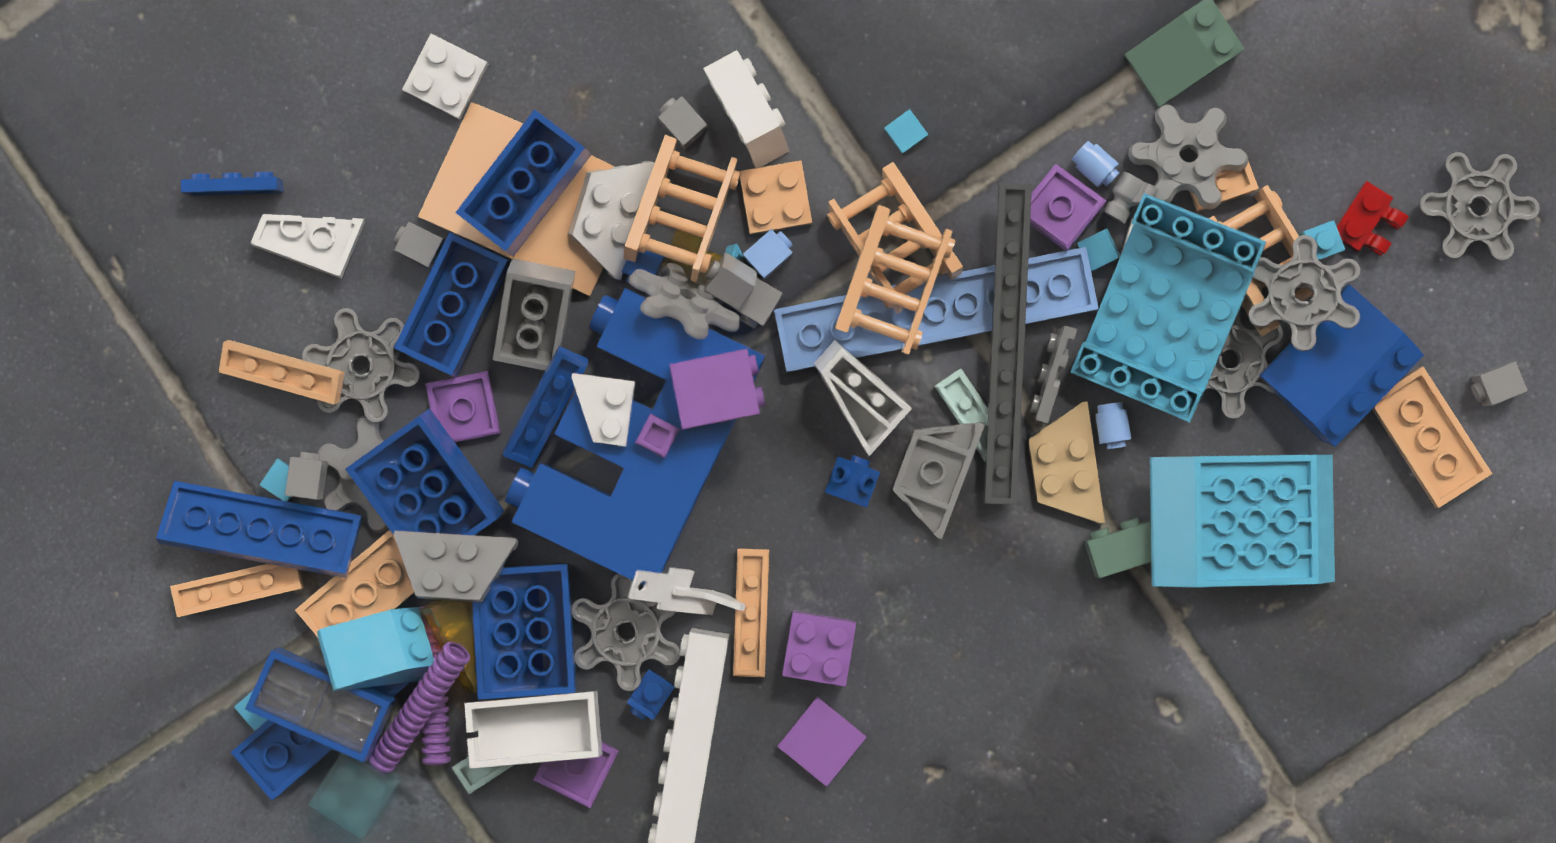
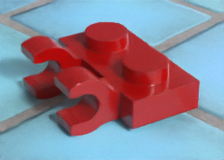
M1365 181L1336 227L1343 244L1355 252L1360 251L1364 245L1375 254L1382 256V254L1387 252L1392 243L1372 233L1378 221L1381 219L1399 230L1400 227H1403L1409 216L1389 206L1393 200L1392 196L1370 182Z

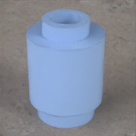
M1087 141L1072 158V161L1077 164L1075 168L1096 187H1099L1102 183L1106 187L1109 186L1119 175V172L1116 170L1119 163L1098 144L1093 145L1090 141Z
M1123 402L1098 405V414H1095L1099 443H1106L1107 449L1125 447V440L1131 439L1127 409H1123Z

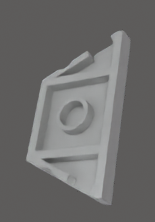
M976 422L914 429L892 490L930 528L937 538H943L984 429V423Z
M394 531V538L415 596L421 599L483 602L490 591L491 583L498 578L504 568L503 564L512 550L515 551L518 546L516 538Z

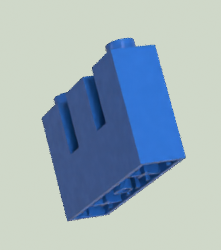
M625 288L619 301L606 294L603 296L591 319L589 329L602 335L597 344L598 348L666 380V383L653 409L633 400L626 446L593 442L576 390L554 433L624 468L612 494L602 491L547 463H540L535 473L522 467L520 468L508 490L505 502L518 508L512 520L513 523L624 577L634 580L637 570L655 573L663 572L736 419L682 429L670 364L747 349L748 356L755 355L759 373L765 361V355L709 328L705 339H697L687 334L683 324L672 317H649L640 310L641 303L646 298ZM752 375L753 381H755L757 375ZM650 414L680 429L665 458L635 443ZM642 581L640 584L645 586V581Z

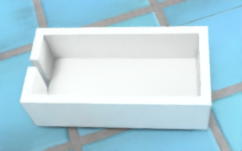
M597 691L465 703L467 733L478 731L479 736L467 739L469 768L593 758L603 755Z

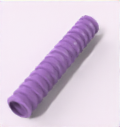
M440 605L420 606V614L435 659L438 657L439 652L443 650V642H446V637H443V632L446 631V628L442 627V622H445V617H442L445 607ZM444 696L440 701V704L435 708V711L421 729V733H424L421 743L425 744V747L422 748V753H425L422 763L426 765H442L451 761V757L447 754V752L451 751L450 746H447V742L450 741V737L447 736L450 727L446 726V722L449 721V717L446 716L449 707L445 705V702L449 701L447 696Z
M447 642L443 646V650L434 659L433 664L428 668V672L424 674L423 679L419 681L418 686L413 690L408 701L404 703L403 708L393 719V722L389 725L369 758L370 763L377 770L390 773L395 769L400 758L404 756L405 751L408 750L410 744L424 727L425 722L428 721L430 715L440 704L445 693L448 692L450 686L460 675L465 664L470 660L468 651L462 645L455 642Z

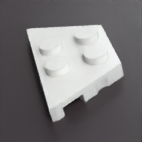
M644 161L640 164L622 165L607 170L586 172L568 234L578 244L582 245L586 252L609 272L608 274L612 278L621 280L623 274L622 269L627 261L623 259L624 247L654 167V162Z

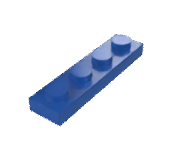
M558 346L503 449V456L532 468L575 389L572 373L583 374L588 365L587 358Z

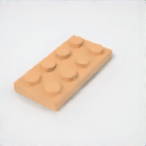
M1423 366L1403 377L1373 407V412L1435 508H1440L1492 474Z
M390 530L387 531L354 559L350 564L347 578L334 576L295 609L317 637L319 629L396 609L414 594L393 533Z

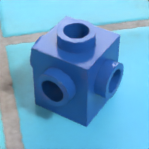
M852 455L851 460L837 457L825 493L867 508L880 472L869 468L870 461L854 455Z

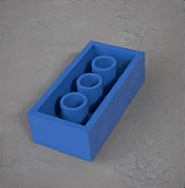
M534 109L455 213L514 257L592 154Z
M449 232L394 349L442 372L457 377L502 285L511 262Z

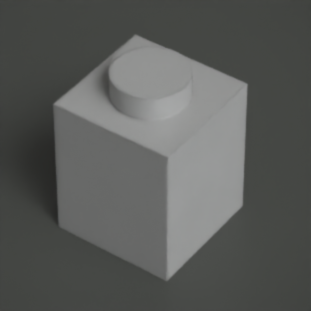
M682 96L677 101L671 98L659 110L662 113L658 117L659 122L677 139V142L684 150L708 130L706 122Z
M408 221L406 227H400L394 238V243L397 244L394 250L432 269L445 240Z
M725 252L719 261L714 259L710 263L705 274L707 277L705 291L738 310L755 287L757 271Z
M756 277L754 289L739 309H736V312L741 314L740 321L753 329L757 325L764 328L782 298L783 293Z
M1516 361L1504 363L1471 377L1473 381L1471 385L1472 393L1475 399L1482 403V406H1492L1528 391Z
M302 451L300 457H290L285 495L316 500L323 499L328 461L319 460L320 454Z

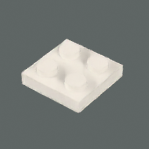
M430 34L402 90L460 120L489 64L487 61Z

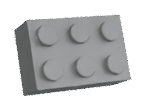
M512 258L506 274L493 354L494 361L546 371L558 346H563L576 271Z

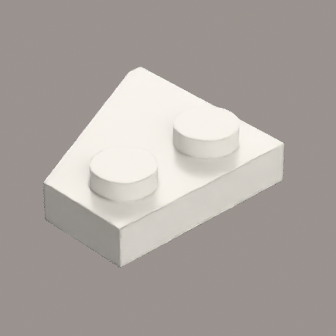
M572 373V380L593 442L626 446L635 382Z

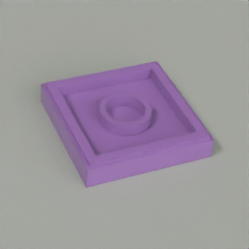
M1055 164L1032 192L1030 225L1067 252L1105 206L1106 200Z
M489 371L425 384L430 409L455 443L501 433Z
M817 696L779 742L777 747L827 787L867 736Z
M602 742L603 755L600 757L542 762L533 780L591 808L619 750Z

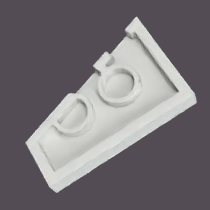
M263 214L251 240V245L342 279L365 220L361 218L348 220L335 219V217L302 218V216Z

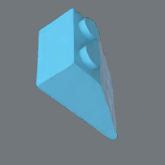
M419 607L391 609L325 627L317 631L333 691L420 681L434 661Z

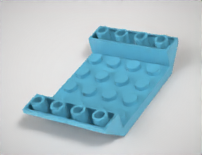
M1144 193L1131 223L1134 225L1086 341L1080 347L1070 373L1190 422L1208 385L1255 274L1266 241Z
M1333 455L1150 457L1152 586L1223 587L1335 582Z

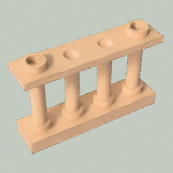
M665 135L628 235L623 259L636 263L639 252L645 254L646 251L693 266L691 281L697 283L700 272L706 274L712 255L707 254L713 234L729 189H736L741 172L736 171L738 159L731 157L726 171L680 156V152L676 151L677 139ZM679 168L722 182L718 197L715 198L670 183V179L666 178L669 169L675 170ZM667 195L713 210L708 226L660 211L661 207L656 206L659 196L665 198ZM658 223L703 238L698 254L650 239L651 235L646 234L649 224L655 226Z
M894 162L882 168L883 180L880 181L881 185L842 209H840L835 199L828 202L830 213L827 214L830 223L836 231L841 228L859 257L869 229L858 235L848 220L887 195L889 197L894 195L900 204L898 211L889 216L894 218L893 222L899 224L912 222L917 230L942 238V234ZM907 241L888 254L904 259L920 248L926 249L928 247ZM929 248L935 256L937 250ZM953 251L949 258L943 257L938 274H947L950 280L961 275L963 269L962 264ZM933 263L928 265L926 268L931 269ZM881 265L877 267L871 266L869 270L879 286L905 295L926 282L911 276L892 288L883 274V271L888 269L887 267ZM882 300L887 309L893 307L897 314L903 311V307Z
M1268 185L1254 195L1258 202L1257 204L1223 223L1217 221L1215 216L1208 218L1237 230L1265 214L1274 230L1259 238L1266 241L1264 250L1282 241L1291 257L1278 265L1287 264L1293 257V243L1299 235L1284 213L1280 197L1276 192L1271 191ZM1252 278L1241 304L1248 316L1252 306L1265 300L1261 292L1262 288L1266 285ZM1306 287L1295 291V298H1298L1300 301H1305L1314 296L1313 292ZM1276 320L1267 326H1255L1260 336L1263 337L1281 325Z
M878 205L835 329L848 332L849 327L856 328V326L865 328L904 342L901 352L909 354L911 348L917 350L923 334L922 331L918 330L943 257H950L955 240L950 238L952 231L945 229L942 238L893 222L894 218L889 217L891 209ZM891 234L937 250L931 269L883 253V249L878 247L881 236L888 237ZM881 265L926 281L920 300L872 283V279L867 278L870 267ZM869 295L914 311L915 314L910 329L906 330L861 314L862 310L856 308L860 296L866 298Z

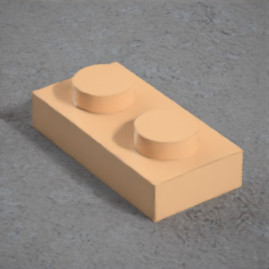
M1249 161L1242 171H1223L1215 179V184L1222 195L1221 203L1256 192L1259 189ZM1189 191L1196 211L1204 210L1205 208L1201 207L1196 195Z

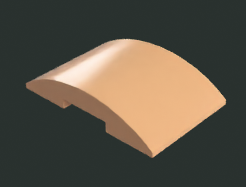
M471 102L418 217L511 260L514 258L576 271L573 289L591 296L604 267L595 261L586 252V249L578 244L568 232L586 172L607 170L614 166L591 155L513 257L455 212L523 123Z

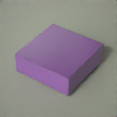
M650 414L635 443L665 458L680 429Z

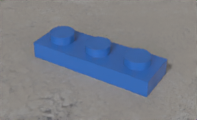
M254 172V177L242 178V173H222V178L210 179V174L197 173L191 174V179L181 180V193L188 196L283 193V180L274 177L273 172Z

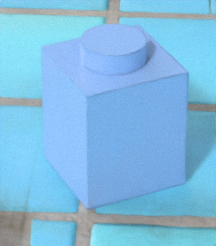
M771 229L743 253V257L757 271L760 277L765 280L793 255L789 249L793 244L781 231L776 234Z

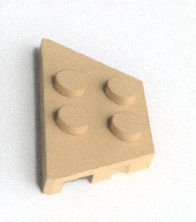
M1088 401L1081 402L1043 430L1027 439L1035 496L1038 503L1097 523H1105Z

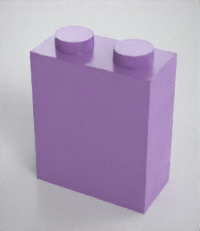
M747 349L670 364L682 429L759 415V407L765 406L762 388H755L752 376L759 374L755 355L748 356Z

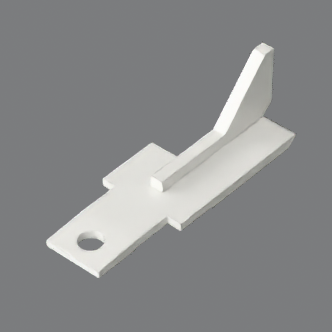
M670 567L668 574L637 570L628 595L629 599L658 602L657 609L705 615H713L717 603L744 611L746 606L724 593L714 590L690 588L695 571ZM645 581V586L639 590V584Z

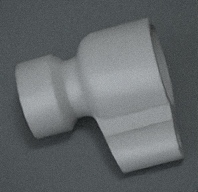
M1122 171L1112 189L1114 199L1107 203L1103 213L1125 224L1130 216V208L1132 206H1139L1143 194L1146 193L1155 197L1159 189Z

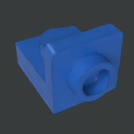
M649 668L639 686L627 701V704L631 706L629 711L643 721L647 717L654 720L673 691L674 684Z

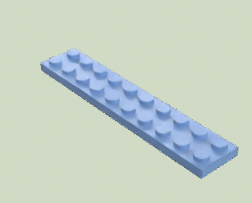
M1086 247L1028 258L1025 324L1099 309ZM995 265L963 271L961 275L953 280H950L947 275L936 277L918 330L923 332L919 346L992 331ZM925 283L906 295L920 300ZM846 295L774 309L786 372L815 367V361L834 340L855 358L900 350L903 348L904 342L856 326V328L849 327L848 332L835 329ZM869 295L866 298L860 296L856 307L862 310L861 314L906 330L910 329L915 314L914 311L905 308L897 314L893 307L887 309L882 300Z

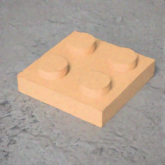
M802 161L739 171L741 172L740 180L750 235L768 232L771 229L775 231L812 224Z

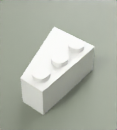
M736 50L703 68L710 85L736 128L741 142L745 144L756 168H760L790 152L781 127L786 125L777 108L771 110L767 102L771 100V97L764 84L757 85L753 79L757 73L749 58L742 60Z
M836 340L830 344L814 363L861 447L870 456L912 408Z

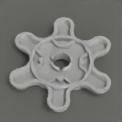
M1163 105L1159 107L1155 112V121L1161 129L1160 138L1154 143L1138 142L1133 144L1128 152L1130 161L1139 166H1151L1157 171L1158 181L1154 186L1159 190L1155 195L1156 198L1170 203L1176 193L1188 190L1196 195L1201 207L1209 210L1215 209L1222 201L1221 192L1215 184L1217 175L1223 171H1242L1248 164V155L1245 151L1238 148H1226L1218 140V133L1226 124L1225 113L1219 108H1211L1204 113L1199 122L1186 123L1181 120L1178 111L1173 106ZM1190 147L1191 150L1196 152L1198 158L1188 163L1181 159L1179 153Z
M1461 152L1450 154L1445 161L1446 170L1452 178L1450 189L1445 193H1427L1420 200V209L1425 215L1442 216L1449 222L1450 232L1442 243L1444 254L1450 258L1461 257L1470 243L1481 241L1488 246L1491 255L1495 259L1506 260L1510 258L1514 253V244L1508 236L1507 229L1509 224L1516 219L1531 220L1538 215L1540 209L1539 203L1535 198L1530 196L1519 197L1510 190L1509 180L1517 170L1515 158L1508 154H1502L1494 160L1490 169L1480 172L1472 168L1465 154ZM1474 198L1482 199L1486 204V210L1481 216L1473 213L1471 207H1469Z
M1307 235L1296 238L1293 243V257L1287 264L1277 265L1267 258H1260L1253 278L1267 286L1268 296L1263 302L1252 306L1249 311V320L1257 327L1267 326L1276 320L1287 322L1292 329V345L1299 351H1308L1314 347L1316 343L1315 331L1322 322L1330 321L1336 323L1341 328L1351 329L1358 324L1360 319L1358 309L1345 303L1340 294L1344 285L1355 281L1360 275L1359 264L1352 259H1344L1330 266L1322 264L1316 254L1317 242L1314 238ZM1301 287H1306L1313 292L1314 296L1309 302L1300 301L1298 298H1295V291Z
M668 263L660 272L662 277L642 269L635 270L629 276L628 281L633 287L650 295L640 306V310L649 317H672L683 324L687 334L697 339H705L707 337L708 324L717 325L731 332L739 329L740 317L735 312L722 307L720 304H724V301L705 291L706 284L691 281L684 273L683 268L678 264Z
M343 308L334 317V323L338 330L336 342L327 347L310 344L304 349L302 358L304 361L345 372L340 402L330 404L317 400L318 406L322 411L327 413L335 412L344 401L355 399L362 404L364 414L369 421L381 422L388 414V407L384 400L386 389L393 384L411 387L418 382L420 372L415 365L400 362L394 355V345L404 328L401 320L397 318L386 319L378 330L368 332L360 326L356 312L352 309ZM361 356L367 357L370 362L369 372L363 375L356 373L353 367L355 360Z
M1240 309L1206 389H1214L1220 394L1222 401L1221 410L1226 417L1232 419L1239 418L1244 413V395L1249 388L1259 386L1267 392L1275 393L1259 375L1268 366L1265 358L1268 348L1277 344L1283 336L1281 326L1263 337L1260 336L1257 329L1250 330L1245 328L1240 321ZM1227 350L1235 352L1238 356V363L1234 368H1226L1222 363V354Z
M364 415L356 422L357 440L352 447L342 449L335 444L329 443L324 444L318 450V454H320L319 460L328 461V467L334 469L339 477L337 487L325 495L323 506L325 509L343 512L350 505H360L366 511L367 525L370 530L381 533L388 529L387 525L345 470V468L384 441L380 436L379 422L369 421Z
M616 574L611 580L612 597L607 603L597 605L589 599L580 598L572 605L571 612L573 617L577 621L588 625L591 630V639L586 645L576 651L575 662L582 669L593 668L601 661L611 662L617 669L618 685L626 691H632L641 682L640 666L645 660L656 659L664 665H673L679 660L680 648L674 642L666 640L660 630L662 622L673 616L676 611L657 609L658 602H643L641 600L629 599L628 595L633 580ZM622 623H631L635 629V636L631 639L622 638L618 633V626Z

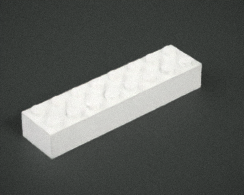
M692 628L689 635L684 634L682 637L679 656H685L684 666H679L676 672L674 688H680L679 698L673 697L669 720H675L674 728L668 729L666 733L663 752H669L668 761L663 760L660 768L658 784H664L663 792H657L653 816H659L658 824L652 823L648 843H695L729 634Z

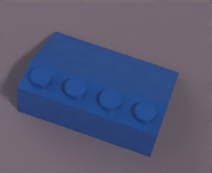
M1347 284L1340 294L1345 303L1358 309L1360 313L1358 324L1351 329H1344L1334 322H1322L1316 328V343L1312 349L1299 351L1294 348L1291 342L1259 375L1320 441L1334 447L1424 356L1420 349L1400 328L1350 284Z
M430 408L345 468L393 535L394 531L474 536L505 512Z
M569 563L504 567L498 578L491 583L490 591L483 602H472L478 700L575 693L577 691Z

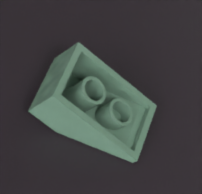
M1203 0L1128 51L1124 56L1157 106L1161 107L1237 57L1245 48L1213 0Z

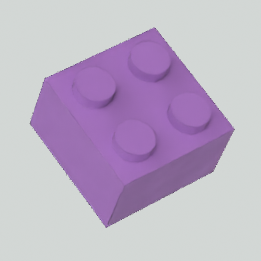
M793 610L782 676L846 686L856 621Z

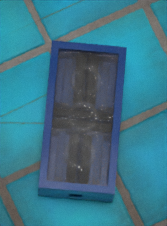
M278 647L271 650L245 710L361 762H365L373 753L396 699L371 687L333 691L326 667Z

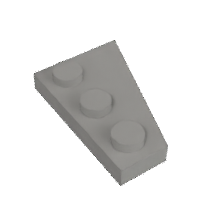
M1063 326L1057 329L1056 334H1050L1046 351L1051 352L1048 365L1042 364L1038 376V382L1042 383L1039 395L1034 394L1029 412L1034 414L1032 421L1043 424L1049 422L1060 385V380H1057L1058 375L1063 373L1069 358V350L1066 349L1068 339L1074 340L1077 332L1076 328Z

